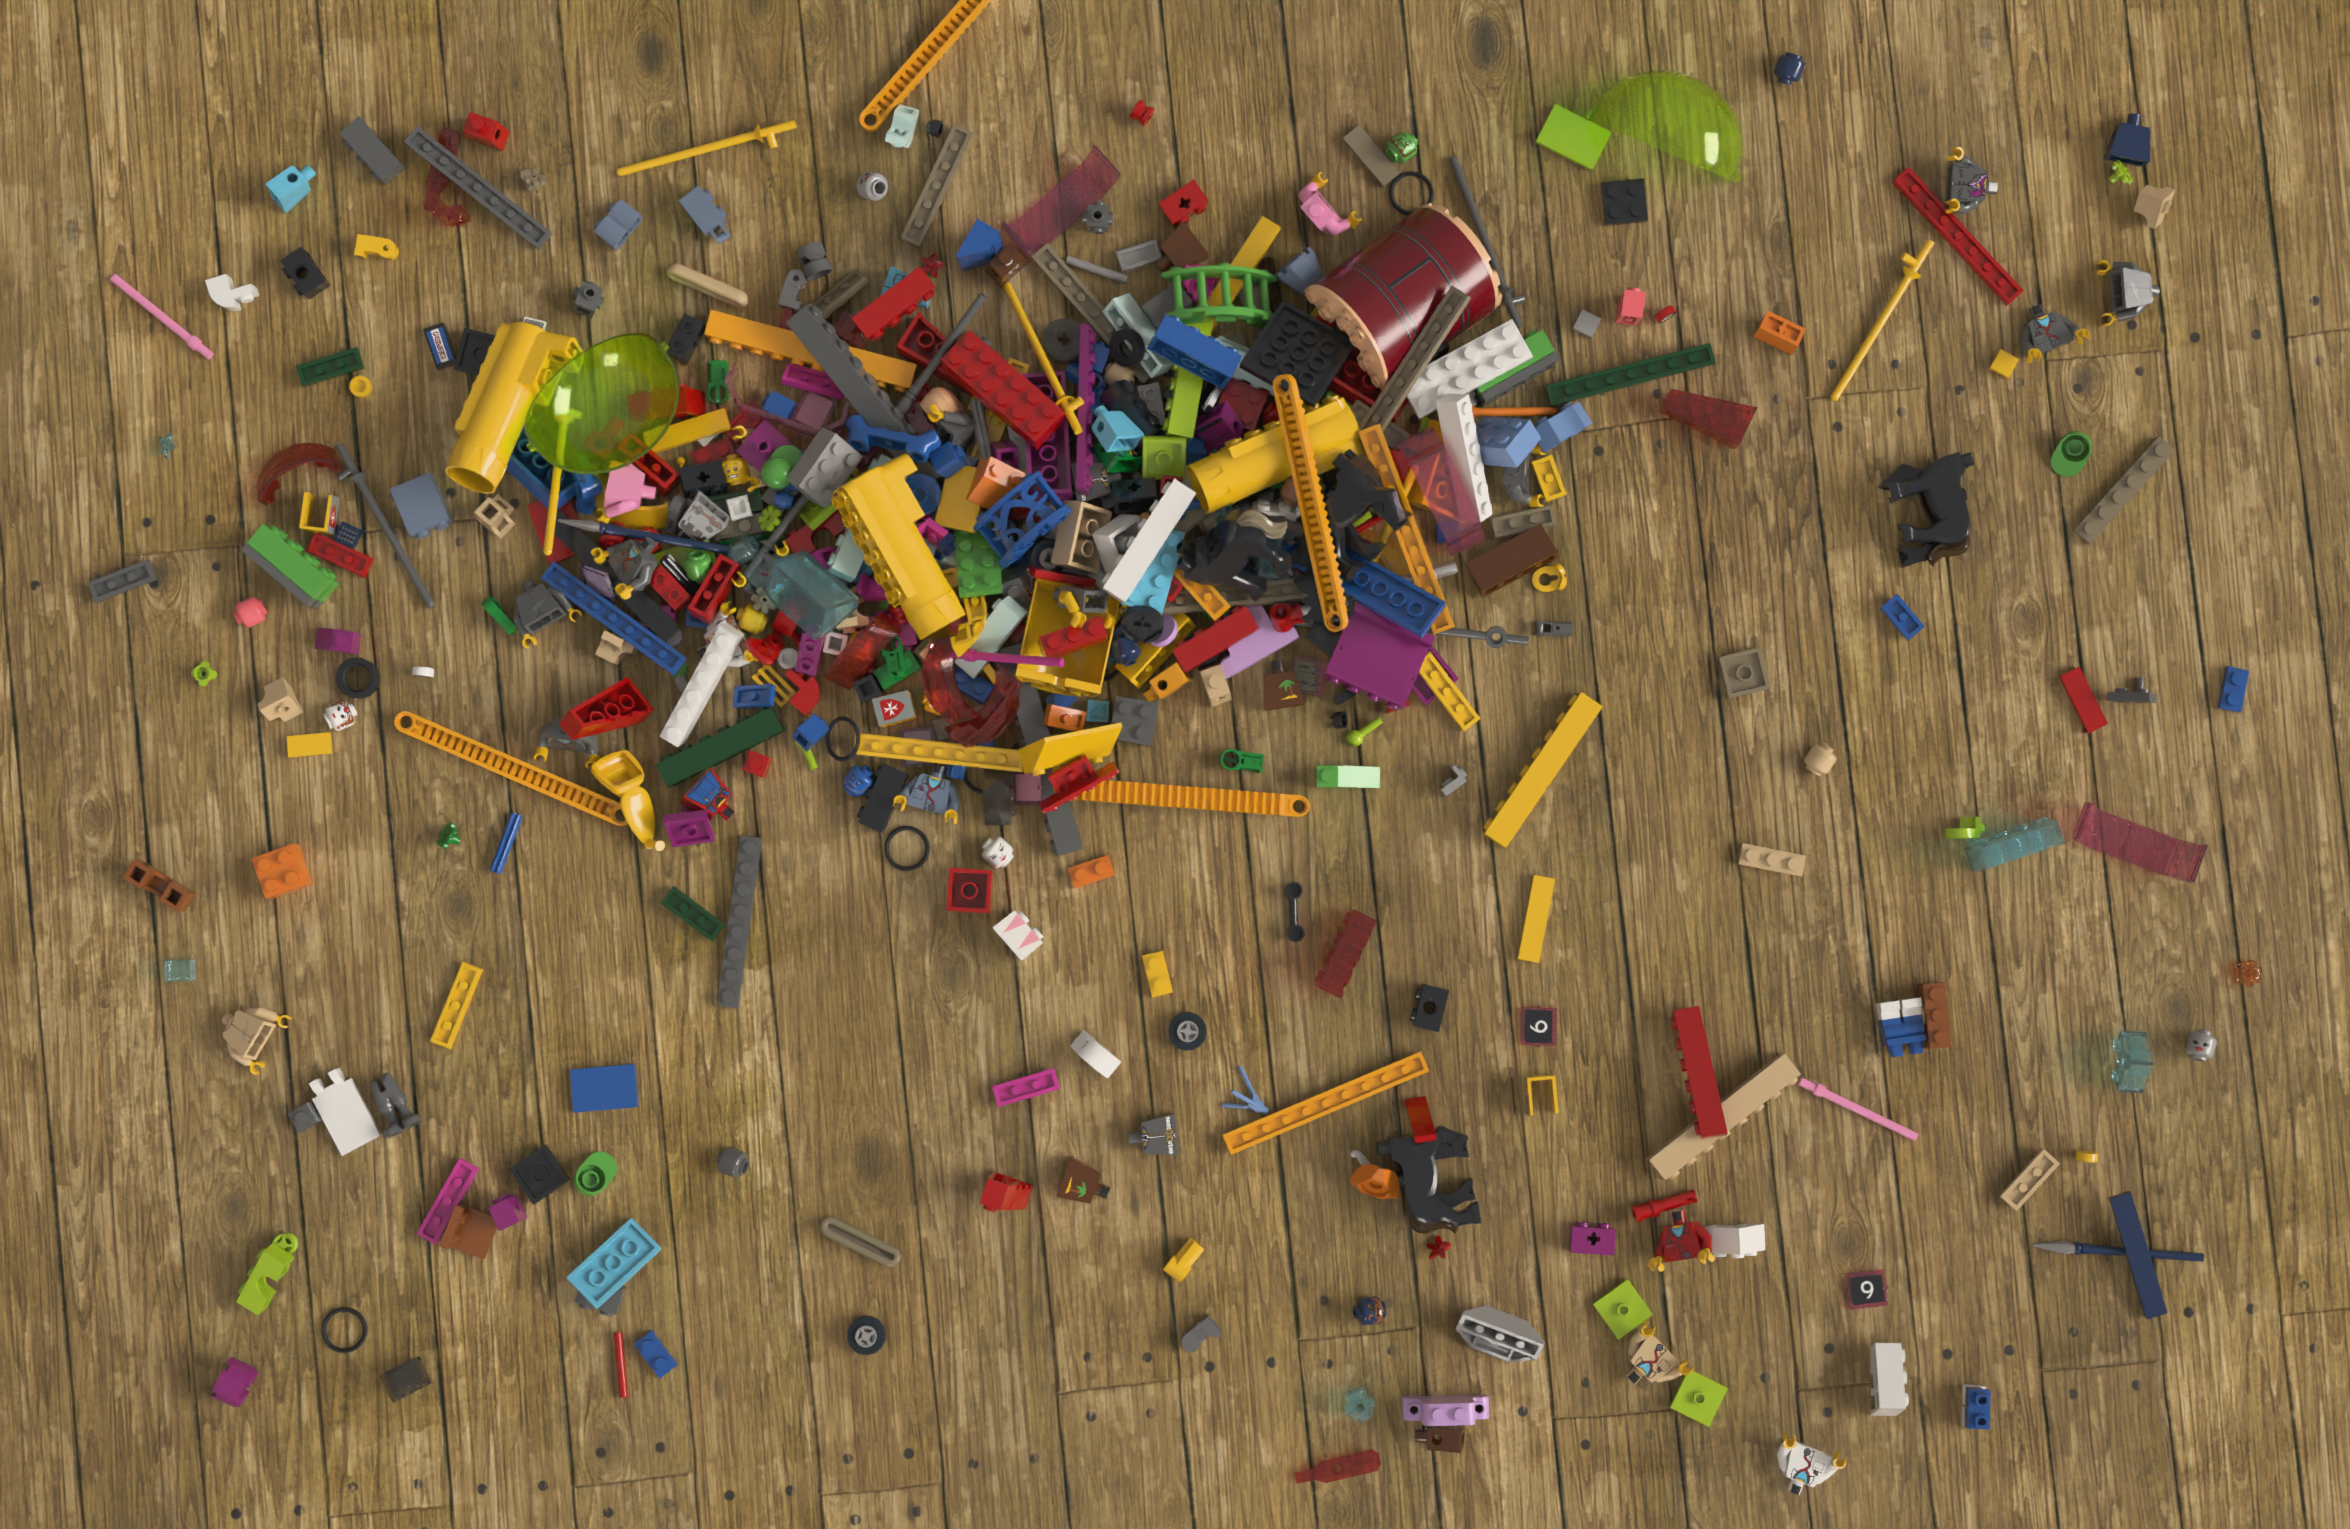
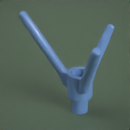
M1239 1066L1238 1069L1251 1096L1248 1098L1235 1090H1231V1094L1245 1101L1246 1104L1222 1103L1221 1107L1253 1110L1256 1113L1260 1112L1266 1115L1269 1108L1263 1105L1264 1102L1255 1093L1243 1067Z

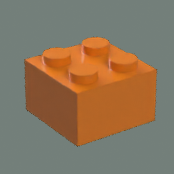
M290 844L251 858L265 899H275L313 885L299 844Z

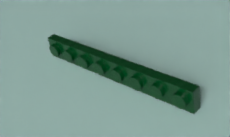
M1708 343L1545 386L1549 405L1553 407L1712 366L1716 362L1711 344Z

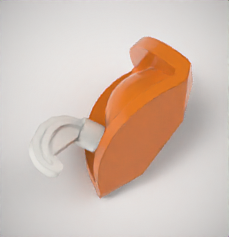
M1358 1150L1351 1152V1156L1353 1158L1356 1157L1362 1165L1353 1173L1349 1180L1355 1188L1362 1193L1379 1199H1396L1399 1197V1179L1393 1171L1370 1164L1366 1156Z

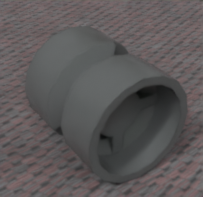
M822 242L804 245L796 251L800 263L804 264L802 269L806 280H815L832 272L829 260L824 258L826 252Z

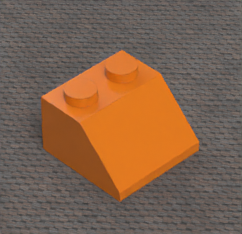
M991 456L979 461L966 500L989 510L1002 497L1019 485L1021 479L1027 474Z

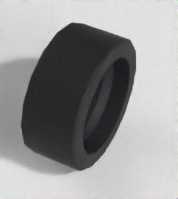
M354 657L347 659L339 666L336 672V682L343 694L351 698L363 699L376 692L380 683V675L377 667L372 662ZM354 666H363L370 673V683L365 689L360 691L352 690L346 683V674Z

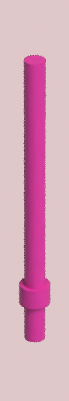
M968 649L961 657H957L954 650L950 653L951 658L964 659L968 662L982 660L1055 667L1064 666L1063 658L977 652L976 649Z

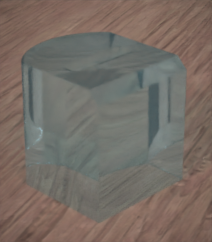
M195 959L166 960L164 965L166 982L196 981Z

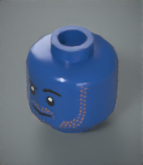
M858 765L852 766L842 779L844 790L853 797L864 796L874 784L873 771L866 765L862 767Z

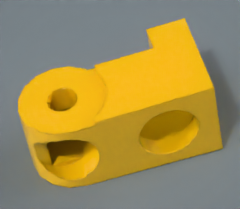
M357 234L354 255L358 259L367 260L368 254L382 256L385 260H394L399 254V249L390 239Z

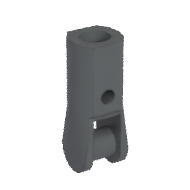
M1533 622L1536 625L1535 632L1533 633L1534 636H1572L1573 633L1572 622ZM1544 625H1550V632H1544Z

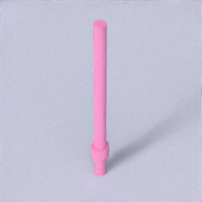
M117 274L111 277L110 280L185 340L187 346L193 351L197 350L208 360L212 358L214 353L205 347L197 336L189 334Z
M1802 1077L1798 1082L1799 1086L1812 1091V1094L1819 1098L1824 1097L1913 1141L1918 1137V1133L1827 1090L1826 1086L1820 1083L1815 1084Z

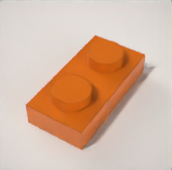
M1047 703L1043 724L1071 731H1081L1084 728L1087 712Z
M1109 855L1068 868L1074 889L1115 875Z

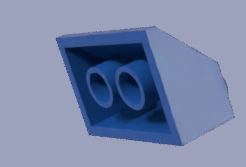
M977 219L956 254L960 269L966 271L988 265V262L1004 249L1002 248L1003 242L1000 231Z

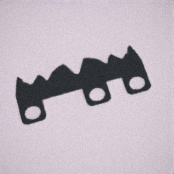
M1301 516L1297 517L1296 521L1302 522ZM1304 532L1300 538L1294 537V542L1300 545L1293 551L1291 556L1292 564L1307 568L1304 573L1293 580L1300 590L1309 594L1301 601L1310 606L1311 609L1308 611V614L1302 616L1301 620L1324 621ZM1347 595L1345 596L1346 601L1350 604L1347 615L1351 616L1355 612L1353 599ZM1333 615L1332 619L1339 617L1337 615Z

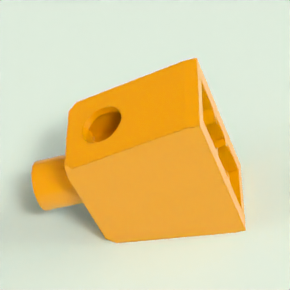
M1176 662L1151 679L1149 682L1152 686L1143 691V694L1149 702L1157 697L1165 699L1194 679L1189 672H1184L1179 662ZM1163 681L1167 682V688L1165 689L1162 687Z

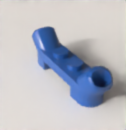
M852 415L845 423V427L849 432L846 442L855 450L869 453L870 447L876 446L906 452L913 462L925 463L928 460L929 454L941 446L939 436L932 429L914 436L902 431H889L882 427L873 428L866 425L861 415Z

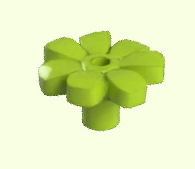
M2116 160L2111 165L2115 173L2109 176V180L2113 184L2118 180H2122L2124 184L2132 183L2133 178L2126 171L2128 168L2121 161Z
M769 505L768 509L765 508L762 511L763 516L758 517V523L761 524L760 529L765 532L774 531L775 526L777 527L782 521L778 518L781 516V511L773 505Z

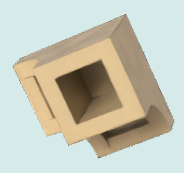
M2146 185L2139 192L2134 211L2145 216L2148 227L2155 229L2163 222L2165 214L2168 213L2171 207L2175 189L2169 187L2156 188Z
M498 494L492 499L488 497L474 512L476 519L500 540L515 525L514 521L508 517L514 511V508Z
M856 601L834 604L836 628L839 632L843 631V634H851L856 632V629L871 627L870 618L859 614Z
M604 631L595 655L618 665L623 656L627 654L635 655L638 649L613 632L611 634Z
M283 677L263 687L265 696L258 703V707L269 721L280 717L286 722L303 713L302 706L296 699L293 688Z

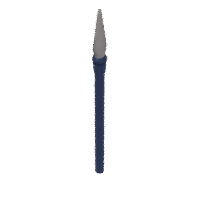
M558 519V522L587 531L599 532L602 535H620L642 540L650 537L659 543L728 554L729 546L618 527L613 524H606L605 522L600 524L586 520Z
M2065 1240L2032 1244L2034 1247L2063 1254L2126 1256L2123 1247L2098 1246L2079 1242L2071 1243ZM2149 1249L2151 1258L2204 1261L2203 1253Z

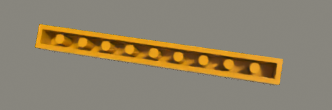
M714 310L710 311L704 333L709 338V342L721 345L722 342L728 343L730 348L742 350L743 347L750 349V353L762 356L765 353L771 355L770 358L783 361L784 358L791 360V364L799 366L807 364L812 366L811 369L824 372V369L793 331ZM849 346V351L853 356L860 359L863 368L875 378L878 387H894V391L905 394L906 391H909L908 389L912 384L915 383L918 372L917 364Z

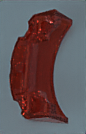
M301 443L278 452L267 462L259 475L256 484L258 501L266 506L275 502L274 493L276 489L278 490L281 487L277 477L305 463L315 462L318 468L327 467L333 473L343 469L335 450L322 444Z
M884 612L875 616L835 658L824 677L850 690L865 668L902 629Z
M957 635L933 640L929 645L926 660H923L922 683L924 684L925 694L929 703L936 712H939L953 725L982 718L981 714L976 712L965 701L956 682L955 658H951L953 648L950 637H956Z
M1000 663L995 665L996 680L992 693L985 705L969 719L944 728L953 739L965 748L994 740L1005 731L1016 716L1020 704V680Z

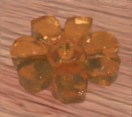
M2244 960L2239 963L2241 969L2236 968L2234 970V974L2240 976L2237 982L2239 984L2245 983L2246 987H2253L2254 982L2260 983L2262 978L2258 974L2263 972L2262 967H2256L2257 962L2254 960H2249L2248 963Z

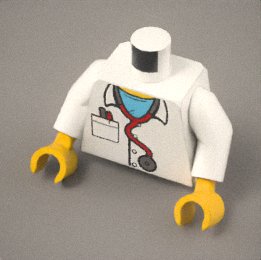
M1787 1433L1783 1434V1442L1777 1451L1779 1468L1782 1470V1474L1791 1478L1787 1490L1797 1495H1800L1804 1484L1815 1487L1816 1484H1821L1832 1476L1838 1469L1844 1468L1847 1457L1839 1460L1840 1453L1836 1452L1834 1453L1833 1460H1831L1832 1457L1827 1453L1797 1442L1796 1435H1793L1792 1439H1787Z

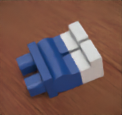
M1921 997L1876 1003L1883 1046H1887L1890 1057L1903 1056L1901 1044L1906 1043L1909 1045L1910 1054L1923 1053V1041H1926V1035L1922 1020Z

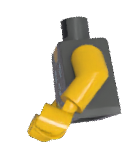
M1061 585L1060 588L1054 590L1053 599L1058 601V607L1068 609L1069 613L1074 615L1070 621L1073 627L1079 625L1082 628L1087 617L1081 612L1103 615L1102 621L1106 629H1111L1116 623V617L1107 612V592Z

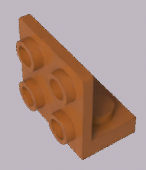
M462 1203L455 1205L439 1246L445 1249L453 1247L478 1258L485 1259L497 1231L492 1215Z

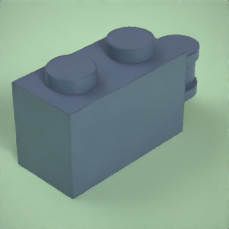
M698 185L681 198L679 202L707 239L713 236L720 245L731 237L724 227L727 224L724 218L727 214L720 205L715 207L712 203L714 197L708 189L702 190ZM722 229L723 231L716 236L715 233Z

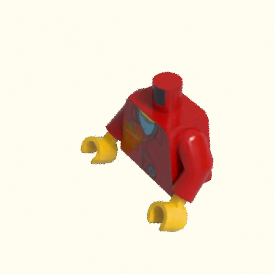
M1684 1210L1672 1212L1674 1225L1663 1227L1654 1258L1650 1259L1648 1266L1654 1271L1655 1266L1658 1265V1270L1662 1272L1664 1264L1661 1261L1667 1263L1698 1258L1705 1265V1260L1708 1258L1709 1261L1713 1262L1715 1257L1711 1254L1712 1236L1698 1221L1687 1223Z

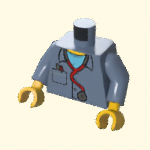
M934 763L930 775L921 773L920 776H914L904 785L899 795L894 798L892 806L894 807L896 803H901V811H903L905 806L909 805L944 815L945 823H947L948 818H954V824H957L959 798L956 788L951 785V781L943 779L946 767Z

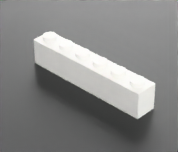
M1446 394L1436 401V407L1459 520L1481 523L1492 515V505L1489 499L1488 485L1486 483L1469 394Z
M1175 478L1172 483H1166L1161 491L1164 494L1160 501H1154L1149 509L1152 512L1148 519L1143 518L1137 527L1140 530L1136 537L1131 536L1125 547L1128 550L1124 556L1120 554L1113 565L1116 568L1113 573L1108 572L1101 582L1104 584L1103 591L1125 604L1196 495V492Z
M727 623L719 626L661 732V738L676 747L685 744L745 635L744 633Z

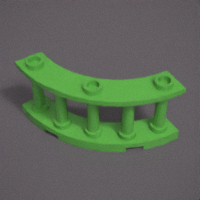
M1220 263L1212 266L1172 267L1169 269L1170 271L1162 273L1163 278L1173 283L1175 306L1173 312L1165 313V315L1175 316L1185 325L1203 323L1205 318H1216V322H1235V319L1244 320V324L1263 330L1273 316L1272 311H1270L1268 283L1277 281V277L1269 273L1268 270L1230 266L1229 263ZM1205 278H1221L1223 302L1221 306H1209L1207 304ZM1229 278L1243 280L1244 307H1236L1231 304ZM1188 279L1197 280V308H1183L1181 281ZM1252 283L1260 287L1261 310L1256 309V306L1253 305Z

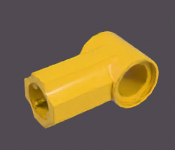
M1189 1238L1179 1252L1171 1257L1163 1270L1180 1283L1189 1273L1192 1264L1202 1254L1204 1248L1195 1240Z

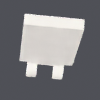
M338 1068L328 1073L334 1084L325 1088L322 1079L319 1078L310 1082L309 1085L317 1095L312 1101L339 1152L344 1156L381 1136L382 1133L353 1079L345 1080L341 1069Z

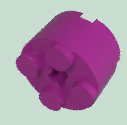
M231 1357L227 1362L229 1366L227 1369L222 1370L212 1392L214 1393L211 1397L236 1408V1406L240 1407L247 1399L250 1391L246 1389L255 1382L259 1371L256 1370V1367Z

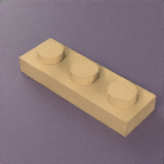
M1741 843L1737 864L1802 877L1806 856Z
M2042 1148L2000 1193L1999 1197L2014 1211H2017L2060 1163Z

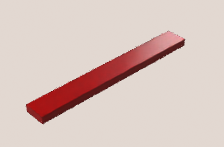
M1909 166L1892 181L1893 185L2006 306L2024 291L1952 213H1946L1948 208Z

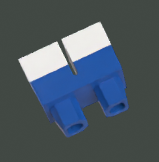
M1962 1384V1404L1965 1406H1962L1961 1426L1967 1429L1990 1430L1991 1390L1986 1389V1386Z

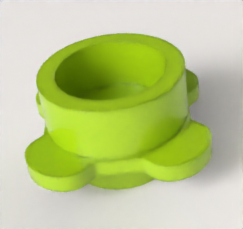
M203 661L201 665L192 669L191 675L199 681L200 686L205 687L211 679H216L217 672L211 669L209 662Z

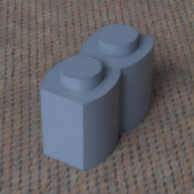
M621 199L610 205L608 215L604 219L598 220L594 231L600 239L616 251L625 243L629 235L638 227L643 219L640 213Z

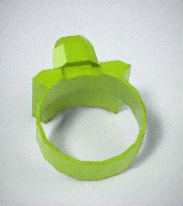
M1960 817V828L1944 829L1945 839L1980 838V834L1985 831V825L1980 822V817Z

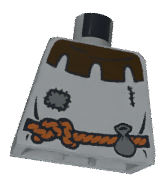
M698 491L681 516L678 525L682 530L678 533V536L680 538H694L697 541L705 542L727 526L730 516L702 492Z

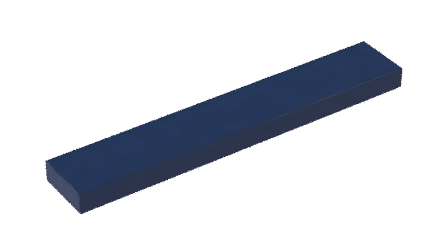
M2126 1191L2108 1197L2145 1318L2148 1320L2168 1313L2131 1192Z

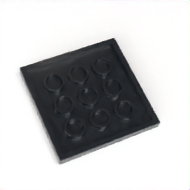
M1283 300L1241 361L1239 368L1273 386V381L1277 376L1283 374L1292 375L1297 382L1300 399L1307 406L1314 408L1355 347L1350 342L1349 336ZM1285 379L1281 381L1283 391H1287L1289 388V384Z

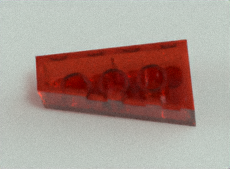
M1671 389L1667 393L1658 412L1735 449L1739 446L1758 407Z
M1355 909L1351 913L1347 911L1342 921L1345 924L1343 931H1338L1333 940V943L1336 944L1333 952L1328 951L1324 962L1327 964L1323 971L1319 970L1314 980L1317 982L1316 987L1342 998L1344 994L1343 989L1351 979L1352 970L1357 965L1362 949L1366 946L1377 920Z

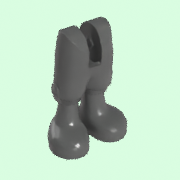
M389 1072L381 1076L382 1083L377 1078L369 1082L378 1105V1111L382 1115H386L389 1126L383 1132L386 1139L401 1134L406 1129L412 1128L422 1121L420 1115L413 1114L409 1110L406 1094L402 1092ZM394 1107H396L399 1110L402 1116V1122L396 1115Z

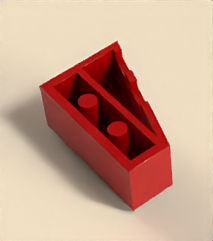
M686 384L673 385L674 388L671 389L656 387L652 392L637 390L635 394L627 395L629 420L636 423L666 421V419L679 417L681 420L687 419L686 416L689 415L700 416L706 414L705 392L686 387Z

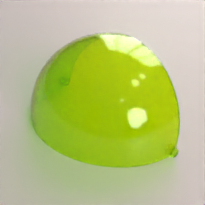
M1650 70L1635 73L1616 82L1602 95L1595 108L1592 110L1588 109L1585 117L1591 122L1686 160L1733 183L1735 181L1739 183L1742 177L1738 170L1743 157L1744 144L1739 121L1728 102L1711 86L1695 77L1668 70Z
M644 333L622 334L597 343L571 359L546 382L530 405L525 419V434L529 440V444L526 445L531 452L534 450L538 451L545 460L562 470L586 475L611 472L625 467L644 456L666 433L678 405V376L674 364L667 354L666 350L669 347L665 341L658 343L654 337Z

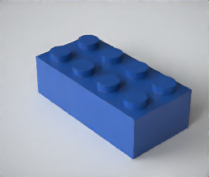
M1172 315L1164 316L1147 347L1148 350L1222 390L1231 379L1242 358V355L1238 354V351L1233 347L1223 346L1216 338L1201 334L1200 330L1196 327H1188L1181 323L1179 318Z

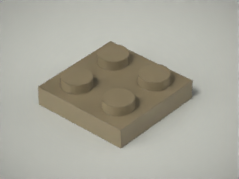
M1761 647L1718 657L1728 699L1771 689Z

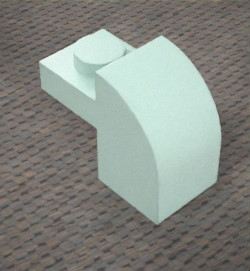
M899 104L894 110L892 125L886 133L885 141L894 147L909 148L916 129L919 110Z

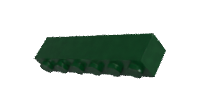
M762 707L756 711V715L750 718L748 715L737 720L738 724L732 727L726 725L718 729V734L712 737L710 734L698 739L699 743L694 746L688 744L679 749L680 753L673 756L670 753L661 757V762L657 763L656 766L666 786L672 788L785 732L775 709L772 707Z

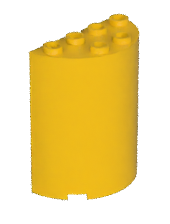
M1036 578L1020 655L1043 657L1038 645L1039 636L1072 626L1070 621L1074 615L1070 614L1068 609L1058 607V601L1053 599V593L1061 585L1074 586L1073 584ZM1108 594L1107 612L1117 617L1120 601ZM1081 612L1087 617L1086 620L1101 616L1102 619L1104 618L1103 615L1098 613ZM1115 624L1111 629H1106L1108 635L1106 642L1059 657L1064 659L1063 667L1018 664L1015 677L1021 682H1031V687L1055 694L1081 697L1082 693L1088 697L1099 696Z

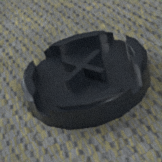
M1138 605L1129 608L1123 613L1121 630L1125 637L1131 641L1151 643L1162 635L1164 619L1160 612L1153 607Z

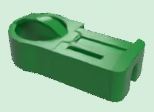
M710 360L708 362L711 365L710 382H708L707 392L708 398L715 405H723L730 397L729 364L726 360ZM720 387H724L726 396L720 401ZM714 388H715V400H716V401L713 400L712 395H711V393H712V391H713Z
M488 596L481 603L484 609L507 633L513 635L518 631L514 621L503 610L500 601Z
M886 635L880 642L882 656L886 660L887 672L885 675L888 679L903 677L906 675L903 643L897 635ZM895 640L898 641V643H899L897 648H896ZM889 642L891 643L892 651L890 652L885 650V647Z
M1226 749L1219 756V763L1226 770L1240 771L1241 768V770L1252 772L1258 770L1257 773H1261L1263 770V754ZM1227 752H1233L1238 759L1223 757V755ZM1223 761L1237 764L1234 767H1227L1223 764Z

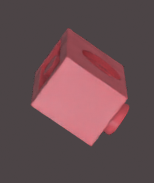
M1634 287L1624 290L1618 299L1615 323L1637 326L1643 318L1646 292H1641V289Z

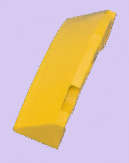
M594 470L593 474L598 476L603 488L602 493L597 495L595 506L597 509L601 508L605 511L604 499L609 478ZM665 501L664 504L657 506H640L639 509L610 518L609 522L619 521L626 528L639 530L643 526L654 527L656 530L663 529L668 518L669 502Z
M957 567L942 570L966 609L968 617L967 623L958 625L959 632L957 636L950 637L953 650L957 657H961L974 644L984 628L987 618V603L985 595L960 599Z

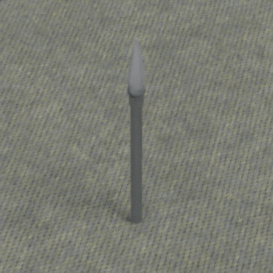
M979 293L917 381L912 384L908 389L909 391L905 392V396L899 400L896 407L901 410L903 415L909 410L912 402L917 399L916 396L919 395L924 384L940 364V359L950 350L987 299L984 294Z

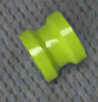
M293 1233L280 1234L273 1240L275 1245L290 1254L295 1252L299 1245L298 1239Z

